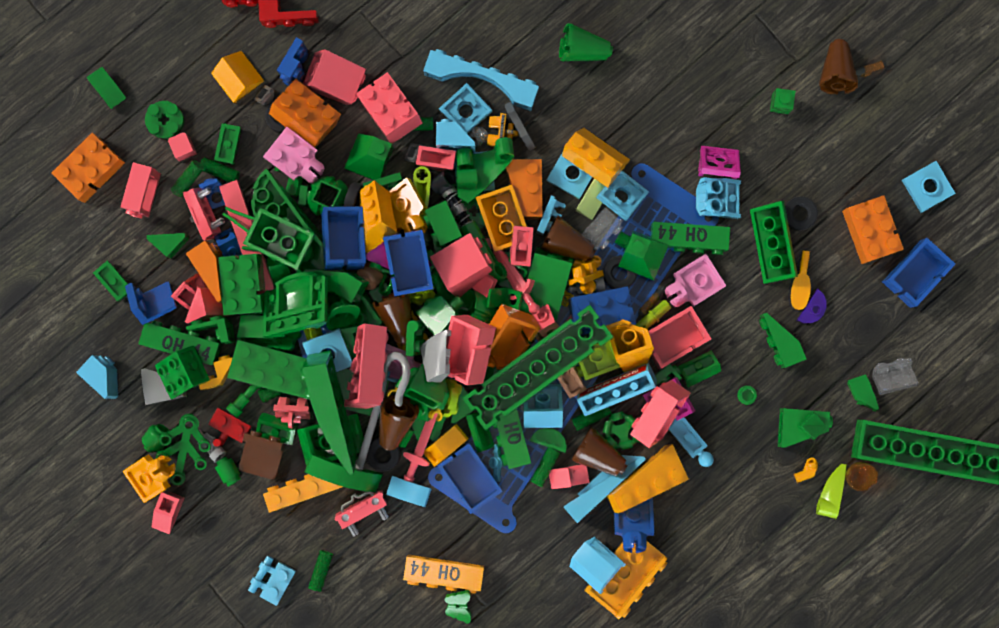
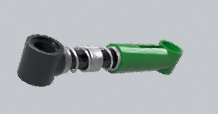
M444 170L431 180V187L436 194L447 199V204L451 206L450 210L455 219H458L459 226H461L459 230L462 237L471 233L474 238L478 237L483 245L481 248L483 254L487 253L492 261L489 264L492 268L489 275L497 279V283L507 277L506 268L502 263L497 262L476 221H471L470 215H467V208L464 203H461L462 200H459L458 193H456V176L450 170Z

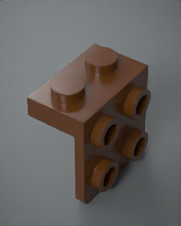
M251 430V433H245L243 441L246 443L240 460L239 470L264 478L275 479L286 443L281 442L279 437L270 435L269 438L262 436L263 433Z

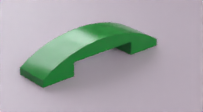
M311 454L305 469V473L321 480L366 492H376L383 475L376 471L355 468L354 474H349L342 464L332 462L329 458Z

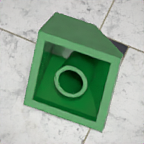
M358 133L344 169L371 180L382 178L394 147L392 143Z
M632 231L618 266L654 280L669 245Z

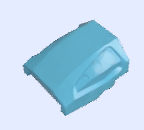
M701 178L696 189V209L699 215L733 219L741 218V214H739V185L741 180Z
M593 537L585 541L572 556L569 567L599 594H602L605 586L620 568L626 564L597 538Z

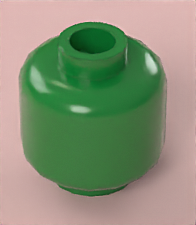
M162 424L151 425L142 437L144 449L150 453L163 451L166 446L160 443L159 438L162 433L169 432L170 430ZM165 436L162 440L166 442L169 438Z

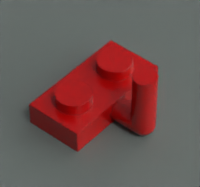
M221 408L216 409L208 424L222 432L219 438L213 441V445L216 447L223 446L228 436L243 443L244 434L249 433L252 428L248 423Z

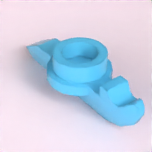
M495 444L493 450L494 457L490 458L489 466L493 469L494 479L500 482L503 462L501 459V448L498 444Z

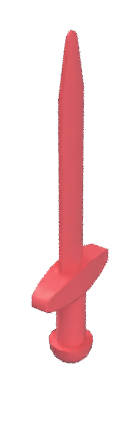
M437 413L434 414L432 420L430 419L428 422H425L414 453H403V456L411 461L407 474L404 475V480L408 482L415 480L414 475L418 465L429 466L430 464L422 456L435 425Z

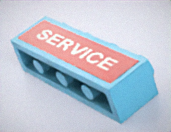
M647 363L588 387L586 391L578 394L577 401L584 416H587L655 388L657 379L650 364Z

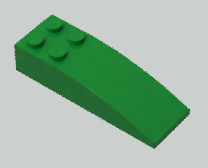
M330 350L309 354L303 363L302 369H300L301 378L306 381L307 385L305 387L306 397L311 401L318 424L333 452L347 472L354 474L358 456L332 352Z

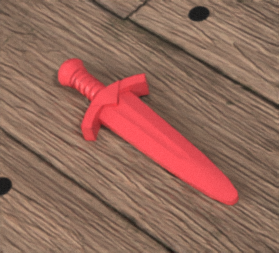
M503 250L494 252L497 261L506 268L507 279L512 288L523 293L522 299L528 305L529 312L531 314L537 313L540 310V306L534 302L529 294L535 280L527 279L526 282L517 268L508 261L509 257ZM515 295L510 296V300H517Z

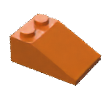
M203 241L187 252L186 255L217 302L222 303L218 257H222L221 255L223 254L218 245H215L213 242Z

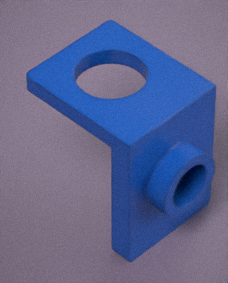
M215 178L207 179L204 183L199 184L202 190L206 187H209L211 193L206 195L211 209L225 205L223 197L219 203L212 201V195L216 192L221 193L219 186L223 185L220 180Z
M231 228L214 236L224 257L242 255L238 241ZM229 235L226 239L220 240L223 236Z

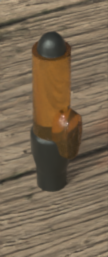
M880 61L855 69L856 75L861 77L868 76L873 71L883 69L886 63Z
M661 286L639 309L638 315H645L662 297L666 289L664 286Z

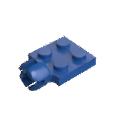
M653 497L622 513L614 512V534L622 536L624 551L632 553V548H634L635 544L636 553L643 552L647 546L646 537L654 536Z

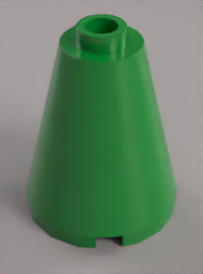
M567 23L565 25L563 33L566 34L564 38H561L559 46L560 61L607 60L608 57H611L613 46H611L610 41L574 24Z

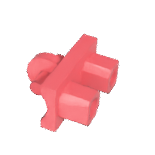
M279 397L277 405H274L275 417L281 418L282 423H288V428L293 429L294 423H301V419L310 420L311 413L308 400L305 398H298L297 404L294 406L290 405V398Z

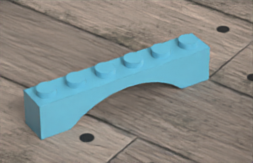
M436 49V51L430 50L423 70L424 76L439 81L456 77L483 79L502 90L514 106L532 111L539 90L536 82L528 79L525 81L520 80L518 76L510 73L507 75L502 74L500 70L493 67L489 69L484 68L482 64L475 61L471 63L466 62L464 58L454 55V57L448 56L446 52Z

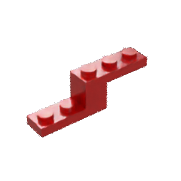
M221 0L227 7H237L240 4L252 7L259 4V21L267 28H274L276 25L293 27L295 24L312 26L314 23H319V15L316 10L281 12L280 0Z

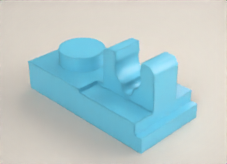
M552 195L536 232L542 236L545 231L548 233L553 223L550 221L551 216L555 218L558 215L562 216L556 212L555 208L561 207L565 209L566 206L564 203L554 199L555 197Z

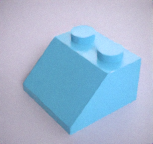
M442 119L441 122H437V148L454 151L461 148H469L476 152L475 142L456 122H453L451 119Z
M92 355L76 373L104 399H116L118 397L117 368L113 366V360L108 356Z
M561 384L548 385L523 404L524 428H562L563 403Z

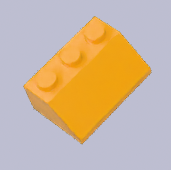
M585 128L574 133L565 144L562 153L565 159L607 188H609L630 161L629 158Z
M375 180L364 186L359 194L358 207H363L362 227H364L365 252L367 253L384 242L383 236L397 233L390 192Z
M512 185L476 197L494 252L509 249L512 246L513 226L527 227Z

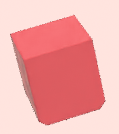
M180 133L168 139L172 152L178 161L197 154L190 137L186 133Z

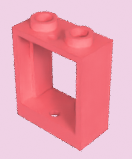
M133 162L121 203V208L126 210V214L140 219L143 216H150L161 173L152 167Z

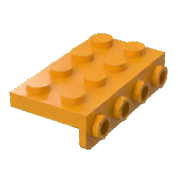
M648 541L645 551L636 553L635 544L634 548H632V553L624 551L622 542L614 554L626 565L621 567L605 586L602 594H599L589 584L584 589L585 592L618 619L627 616L631 610L630 605L634 601H639L643 595L642 590L646 586L649 587L655 580L654 575L658 571L661 572L667 565V557Z

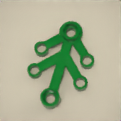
M193 414L183 415L177 427L169 432L162 433L159 438L160 443L167 446L171 443L172 438L183 432L181 440L164 451L156 453V458H158L159 455L169 457L179 451L174 475L170 477V482L173 485H181L185 481L183 469L187 452L195 461L196 469L203 470L207 466L206 459L200 456L189 441L192 434L199 443L200 451L207 452L210 450V441L205 439L198 430L199 420ZM192 422L193 425L188 427L185 423ZM165 436L169 438L166 442L162 440ZM207 443L208 447L202 448L201 444ZM203 461L204 465L199 466L197 463ZM180 476L181 479L179 481L174 480V477Z

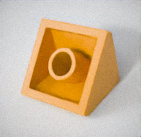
M242 51L222 57L211 73L234 104L264 82Z

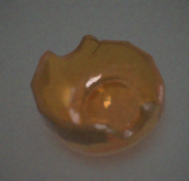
M866 462L852 464L845 474L847 484L856 491L868 490L871 485L877 483L878 479L875 467Z

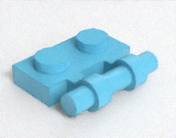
M267 555L264 562L261 561L258 573L251 579L248 591L255 593L258 587L263 589L259 597L277 606L296 570L280 561L276 568L271 566L274 559ZM266 572H269L272 575L266 583L262 579Z

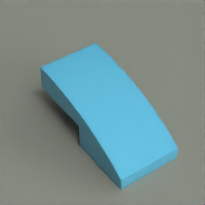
M392 476L386 495L426 507L431 488Z

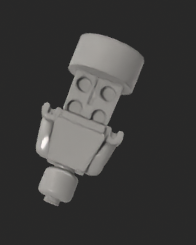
M604 277L593 280L596 284V292L606 291ZM579 282L576 283V286L572 285L568 288L570 293L577 291L578 294H584L580 289Z
M199 430L204 438L210 441L211 447L207 451L210 455L209 457L214 463L221 460L226 455V451L221 446L216 447L213 445L215 437L208 433L204 434ZM203 443L201 444V447L206 448L208 447V444Z

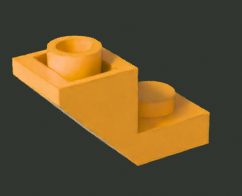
M229 355L219 357V361L213 362L217 378H215V375L208 376L210 381L199 385L200 390L222 386L225 383L232 362V358Z
M455 424L428 446L423 454L435 467L469 438Z

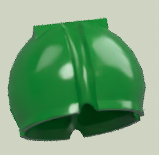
M324 176L316 179L310 185L311 190L307 192V204L316 216L322 214L323 207H328L317 202L324 185L338 191L332 207L344 206L348 187L342 180L339 179L337 181L334 176Z
M468 290L461 296L465 304L458 312L461 315H469L489 324L498 309L487 308L488 298L477 291Z

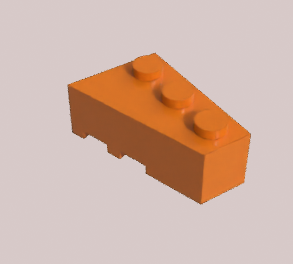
M513 159L507 166L506 172L509 182L514 188L524 220H541L542 159Z

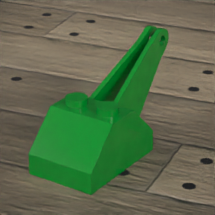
M229 207L225 208L229 212L253 221L251 227L226 213L222 214V216L228 218L248 233L243 242L244 245L299 270L314 239V233L262 208L259 209L256 217L235 211Z

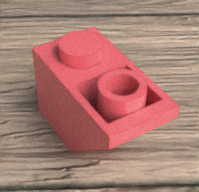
M169 491L161 492L154 509L152 528L170 534L184 497Z

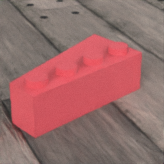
M363 324L357 327L353 350L356 357L351 362L350 367L353 378L347 385L350 395L349 400L345 399V407L368 409L381 405L384 398V392L382 391L383 382L385 381L384 364L387 360V353L385 352L388 342L387 327L372 324Z

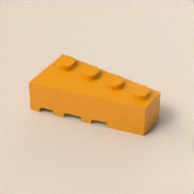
M673 444L665 445L657 454L647 460L644 465L634 471L630 477L625 479L607 495L615 513H622L689 480Z

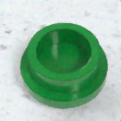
M743 386L738 390L737 397L742 404L750 405L755 402L757 393L753 387Z

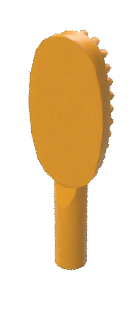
M802 251L800 271L798 277L794 279L791 288V304L797 310H802L806 307L810 296L811 284L810 278L807 275L810 251Z

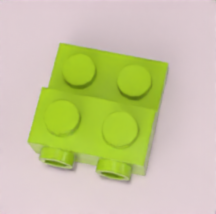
M609 341L603 346L599 344L593 346L595 352L578 363L579 366L576 367L580 377L588 380L620 368V365L616 361L611 342Z

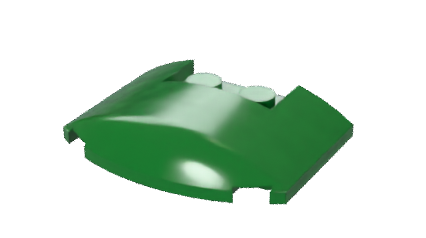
M314 272L295 273L274 283L276 287L271 292L269 290L264 292L263 337L265 338L285 337L286 334L313 327L318 329L327 323L328 277L321 276Z

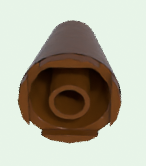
M836 39L829 45L819 80L820 90L825 93L838 94V91H845V94L858 88V79L850 46L844 39Z
M559 215L540 248L542 251L586 262L587 259L591 261L596 252L593 249L594 245Z
M393 292L387 296H382V301L377 302V299L372 302L373 307L397 344L400 343L401 346L406 345L407 324L413 321L410 294L394 296Z
M390 395L388 399L384 397L380 405L379 443L385 450L396 449L418 417V406L416 403L415 406L411 404V400L403 396V403L400 407L396 406L395 401H393L395 395Z
M592 427L572 457V460L576 463L613 476L622 475L628 466L625 464L626 459Z

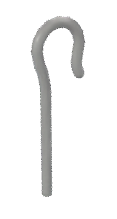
M392 352L387 355V360L384 364L385 381L383 382L382 391L385 396L388 368L393 360H398L401 363L403 373L396 391L395 405L400 407L410 380V365L402 353ZM380 406L373 407L355 468L363 470L380 414Z

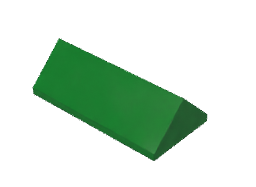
M784 201L750 209L763 283L767 284L798 277Z

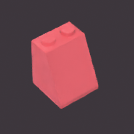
M324 49L314 53L302 84L314 93L345 105H350L358 98L356 93H358L359 85H362L366 75L364 73L366 69Z
M471 233L430 256L447 290L454 296L458 295L461 297L492 271L489 265L492 263L487 253L483 254L481 250L483 245L478 237L474 238Z

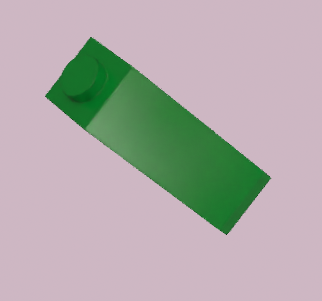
M780 408L777 447H788L810 439L798 425L811 412H815L826 425L820 435L829 432V428L832 427L833 423L830 412Z

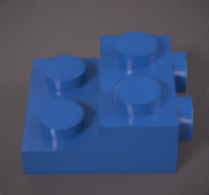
M297 37L277 69L280 75L279 78L287 86L295 79L302 82L305 77V70L301 63L306 61L308 49L304 42Z

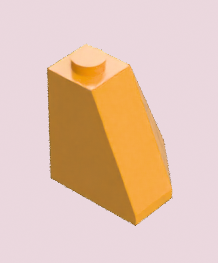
M624 319L607 325V328L614 336L610 342L616 361L624 373L648 363L654 350L648 329L633 325Z

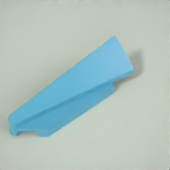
M622 455L626 459L625 464L628 465L622 475L613 476L600 472L577 493L579 497L564 506L565 510L578 523L641 465L646 458L644 456Z

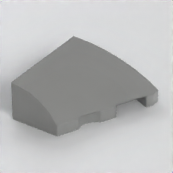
M444 330L421 345V355L427 382L441 383L450 374L449 358L451 349L446 348V339L448 336H451V330Z
M146 368L141 369L145 405L170 401L171 399L158 373ZM186 392L176 397L175 399L187 397Z

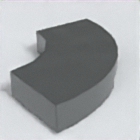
M508 102L505 104L506 111L526 147L531 151L536 147L512 103Z

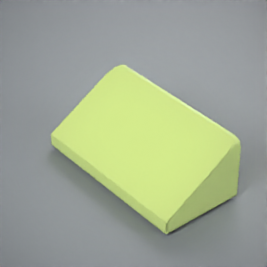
M594 179L576 211L593 220L602 204L596 197L605 186Z

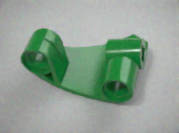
M503 137L497 139L494 150L473 154V151L469 148L457 150L456 182L459 199L469 204L507 168L514 159L513 141L511 138Z

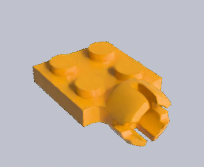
M406 177L389 191L396 230L399 232L403 229L404 232L422 229L423 233H426L428 226L423 218V213L427 207L411 179Z
M148 454L123 470V473L144 503L170 487L168 478L174 475L176 468L175 463L170 466L167 464L172 460L168 456H159L153 459Z

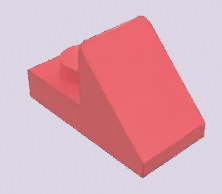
M513 226L512 246L510 247L511 265L530 267L533 227Z
M582 464L552 469L549 474L551 489L590 483L587 466Z

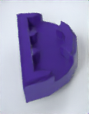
M819 289L815 290L796 321L803 324L813 323L824 315L826 299Z

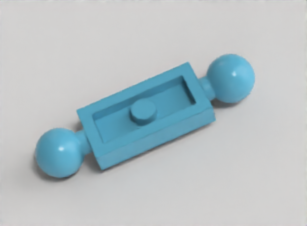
M675 418L669 431L692 458L696 455L699 456L698 461L701 466H711L714 461L713 455L703 450L707 447V444L685 418L678 421Z

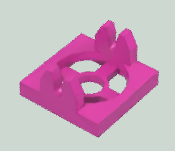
M701 146L698 176L703 177L704 174L732 177L731 179L737 180V178H740L741 173L739 150ZM716 158H722L725 161L721 162L716 160ZM707 162H714L718 167L710 166ZM733 164L732 168H724V166Z

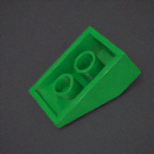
M356 413L349 415L348 420L356 452L360 453L364 437L358 414ZM319 424L297 429L306 467L311 454L329 458L331 461L338 459L327 442Z

